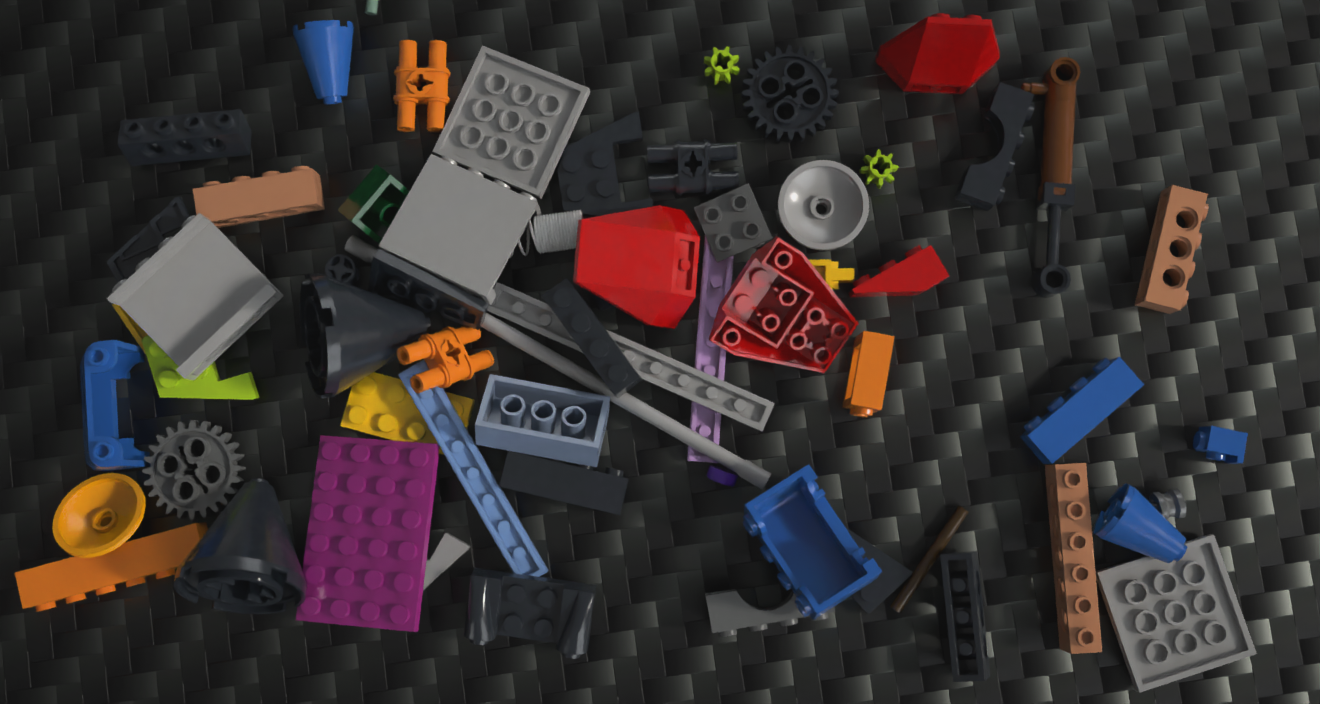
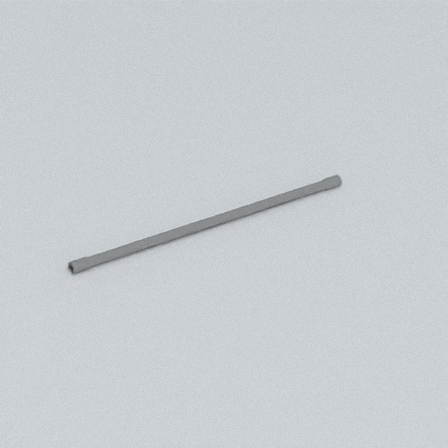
M355 235L348 239L344 248L350 254L371 264L373 256L378 251L376 247ZM486 313L485 320L481 325L484 329L600 395L610 396V401L736 472L739 477L760 489L764 488L771 475L770 472L749 460L738 457L627 392L619 398L614 396L599 376Z

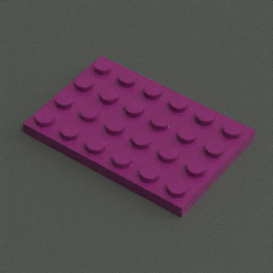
M320 435L302 569L307 589L305 601L297 607L296 620L418 632L440 451L438 444Z

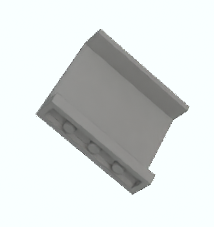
M431 154L380 242L379 248L389 254L396 255L401 260L417 268L424 269L427 273L447 281L471 295L479 297L491 306L497 296L493 289L532 215L540 216L541 211L537 199L529 193L521 192L519 194L510 190V187L500 180L492 182L484 178V175L474 168L469 167L466 170L459 167L457 162L447 156L440 158Z
M201 213L187 218L181 225L182 229L174 237L170 236L163 240L158 246L159 250L151 258L143 259L136 266V272L128 279L119 281L113 287V293L107 298L111 303L121 306L179 366L176 371L184 379L193 381L284 296L217 226Z

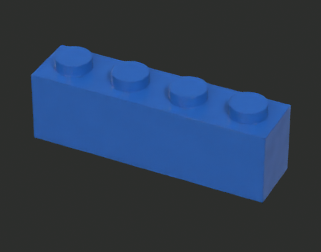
M1121 357L1113 359L1103 358L1093 366L1092 370L1094 373L1090 377L1078 379L1069 387L1072 391L1064 399L1061 396L1056 398L1046 407L1049 410L1048 413L1042 418L1039 416L1034 417L1024 426L1026 431L1020 438L1043 464H1053L1144 385Z

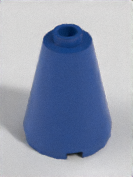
M340 20L312 21L304 23L305 29L299 30L298 25H294L292 27L293 35L316 98L323 99L324 104L342 103L341 98L347 97L354 31L353 23L347 21L346 27L340 26Z
M1127 483L1118 488L1108 500L1110 506L1106 512H1100L1094 524L1092 532L1098 538L1165 563H1171L1173 560L1179 561L1187 550L1185 545L1186 538L1134 486Z

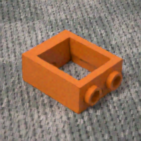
M863 331L855 337L843 408L850 409V415L868 418L873 413L882 410L895 336Z

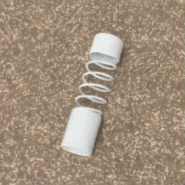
M573 210V212L567 211V213L561 212L558 214L552 213V215L546 214V216H534V231L531 220L526 226V253L522 248L520 239L518 241L521 253L524 256L528 255L530 231L535 247L540 254L559 250H574L576 248L578 220L583 219L582 211Z

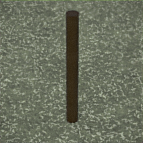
M959 505L957 506L913 571V574L890 605L891 608L898 613L902 612L968 514L967 510Z

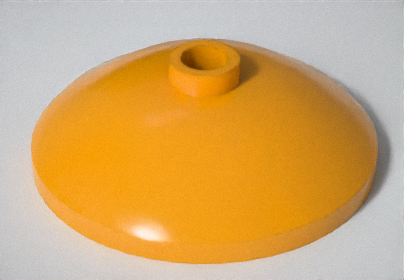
M119 473L101 474L83 481L64 497L55 512L52 529L56 542L67 553L82 558L97 557L115 550L125 543L139 527L146 508L144 492L136 481L129 476Z

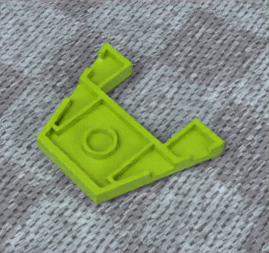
M149 335L141 339L161 398L239 400L260 398L252 372L221 380L214 361L194 381L184 379L176 371L179 366Z

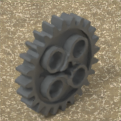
M190 420L188 427L186 422H178V431L174 427H167L168 437L157 435L156 438L160 445H149V449L154 452L153 457H144L145 461L151 463L150 468L142 470L145 474H151V478L146 480L144 485H153L154 489L148 496L160 497L156 503L157 507H163L168 504L166 508L167 514H174L177 511V518H186L189 513L190 520L198 519L199 514L203 518L211 517V509L215 513L222 512L220 502L227 505L231 501L228 496L229 493L236 494L238 492L234 484L244 482L243 478L237 476V472L246 469L245 466L237 465V461L242 459L244 454L234 453V450L240 444L236 442L228 443L232 434L224 433L220 435L222 426L215 425L211 429V422L203 421L200 426L198 420ZM199 441H202L205 446V451L201 456H198L195 452V446ZM181 446L184 447L185 455L180 451ZM173 457L178 461V468L175 472H172L169 468V462ZM193 464H197L198 468L194 470L196 475H191V471L194 469ZM214 467H217L220 471V477L214 483L210 478V472ZM188 483L193 486V494L189 499L184 494V488ZM204 485L207 486L208 493H205Z

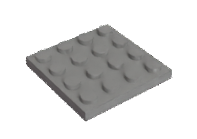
M482 45L432 152L439 157L447 156L457 162L458 165L474 168L487 177L500 180L511 187L542 199L591 91L588 87Z
M1214 534L1186 541L1187 550L1184 556L1177 562L1173 560L1171 563H1165L1144 555L1095 571L1096 580L1134 689L1139 693L1257 654Z

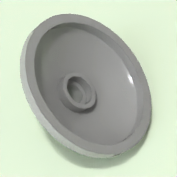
M816 160L801 165L787 177L779 193L778 213L784 229L796 242L810 249L832 250L846 245L860 233L868 217L869 198L864 183L849 167L831 160ZM823 205L826 208V213L819 214L816 211V206Z

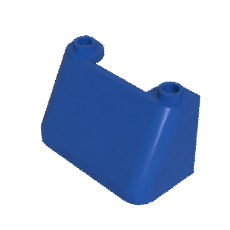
M117 340L98 341L88 346L81 359L80 378L84 456L86 464L93 470L112 471L151 467V464L144 460V457H150V452L137 449L134 446V438L119 439L116 380L131 379V368L137 363L145 362L144 352L140 346Z

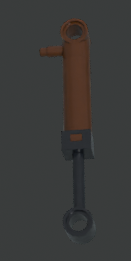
M1060 57L1055 60L1043 74V83L1031 82L1021 85V90L1034 95H1045L1041 184L1037 188L1036 209L1048 210L1046 265H1043V269L1034 275L1032 281L1034 291L1044 298H1052L1066 291L1071 281L1068 270L1058 264L1061 211H1067L1074 206L1075 184H1072L1076 81L1079 79L1081 72L1078 63L1069 57ZM1056 71L1064 73L1066 81L1060 80L1056 76ZM1047 274L1055 277L1057 282L1056 288H1051L1046 283Z

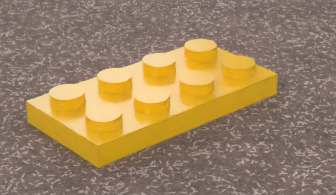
M373 372L352 385L340 426L393 441L438 444L401 379ZM446 392L467 429L475 400Z

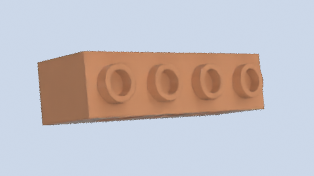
M1171 185L1161 191L1135 305L1167 314L1180 311L1186 305L1189 292L1186 290L1187 282L1195 270L1193 256L1202 240V233L1199 230L1209 208L1208 204H1206L1208 194ZM1177 216L1183 218L1185 222L1184 228H1181L1177 224ZM1170 244L1177 247L1178 257L1171 254L1169 250ZM1163 273H1167L1171 277V286L1164 283Z

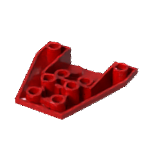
M937 13L931 15V17L927 16L881 45L875 56V62L904 92L963 94L995 65L1000 58V50L992 19H982L979 15L950 18L948 14Z
M662 205L578 220L573 282L646 325L675 329L696 297L700 236L684 210Z
M776 236L752 254L719 304L709 340L736 356L825 373L859 323L804 253Z

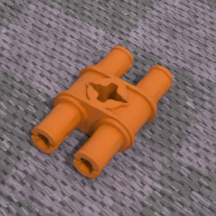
M413 40L399 41V66L394 70V75L396 76V95L393 97L395 104L398 105V131L414 132L415 107L418 104H426L427 130L430 132H442L445 126V106H448V103H450V98L448 97V78L451 72L446 68V42L441 40L429 41L428 67L418 68L417 42ZM421 82H426L427 85L423 86V91H419L417 87L421 86Z
M448 326L434 334H423L417 342L398 348L397 357L402 365L424 359L429 370L411 377L410 384L412 389L416 393H421L434 387L445 389L457 381L469 380L475 372L492 366L494 358L489 350L468 355L464 347L465 344L474 342L481 337L480 329L477 330L468 326L455 329Z

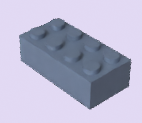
M490 374L475 422L476 445L597 467L609 417L610 396Z

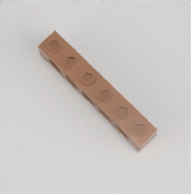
M1086 463L1045 465L1060 650L1070 654L1102 652Z

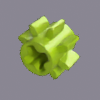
M728 46L725 50L719 51L716 47H713L712 58L709 56L704 57V63L710 66L705 69L704 75H712L715 85L719 81L724 80L727 84H730L731 74H739L740 68L734 66L739 60V55L732 56L729 53ZM717 62L727 65V68L723 70L721 66H717Z
M878 149L874 158L869 155L864 157L863 160L868 166L861 167L859 173L866 174V185L872 182L880 189L884 180L890 184L895 180L890 172L897 171L899 166L892 165V153L888 156L881 155V151ZM876 164H879V168L884 170L882 175L879 174L877 169H873Z

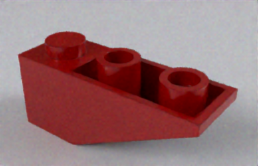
M918 245L906 252V259L898 264L895 260H891L878 268L881 273L873 278H870L867 274L854 281L852 284L855 288L848 294L850 297L919 295L949 277V274L932 245L922 249L921 245Z

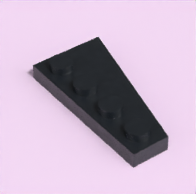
M378 249L373 256L368 285L369 292L377 295L379 293L389 295L391 300L403 303V301L416 304L417 309L429 313L435 310L441 312L444 319L477 330L480 329L485 320L489 306L488 303L475 295L455 287L447 281L427 273L422 268H417L401 260L394 254Z

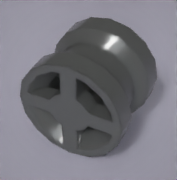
M1169 489L1164 494L1160 492L1150 494L1149 502L1167 520L1170 517L1176 519L1185 518L1186 503L1179 489Z

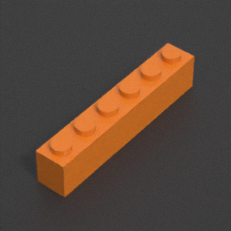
M194 523L128 541L115 550L101 556L91 558L74 556L15 572L22 608L35 607L36 612L55 608V601L66 599V604L86 599L85 593L96 591L98 596L116 591L115 585L124 582L126 587L146 583L145 577L153 574L156 575V579L175 575V568L180 566L208 530L207 523Z

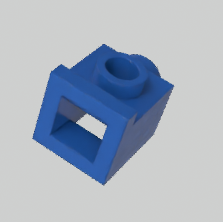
M1215 426L1199 427V431L1195 433L1193 438V448L1195 451L1206 453L1207 459L1224 461L1227 464H1243L1248 433Z

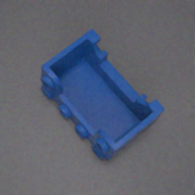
M808 464L745 504L744 521L742 523L752 538L757 536L763 546L759 549L769 564L774 562L780 573L777 574V577L787 591L792 589L796 595L797 600L794 602L804 618L809 615L814 620L877 579L882 570L873 558L871 560L862 558L866 553L862 547H858L826 500L824 490L820 489L817 491L819 487L815 480L818 477Z

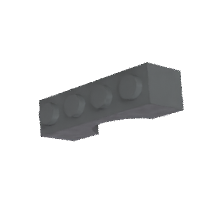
M735 588L705 593L712 633L718 632L719 637L736 635L737 629L749 627L750 632L768 629V623L779 622L780 626L794 625L798 623L797 618L803 617L795 605L794 601L797 599L792 590L784 601L767 608L756 607L747 603L741 598ZM835 607L829 609L828 611H826L814 620L810 617V621H817L829 618L828 613L835 612Z

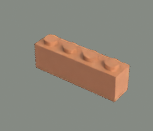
M297 166L291 169L292 172L280 174L279 171H268L262 173V177L251 179L249 176H239L233 178L232 182L221 184L219 181L205 182L203 187L193 189L196 215L201 213L209 218L217 228L325 210L320 175L308 166Z

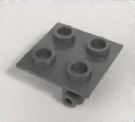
M749 183L694 207L717 263L749 248H758L764 245L765 241L772 239Z

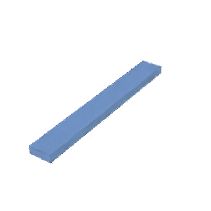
M425 360L399 373L401 381L512 572L537 577L547 573L548 568L501 487H499L497 480L444 389L434 387L421 393H416L412 389L410 384L411 377L429 370Z

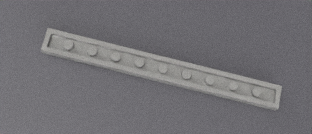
M496 283L494 291L497 296L492 305L488 306V312L582 352L548 304L501 283ZM608 331L643 380L763 432L775 403Z

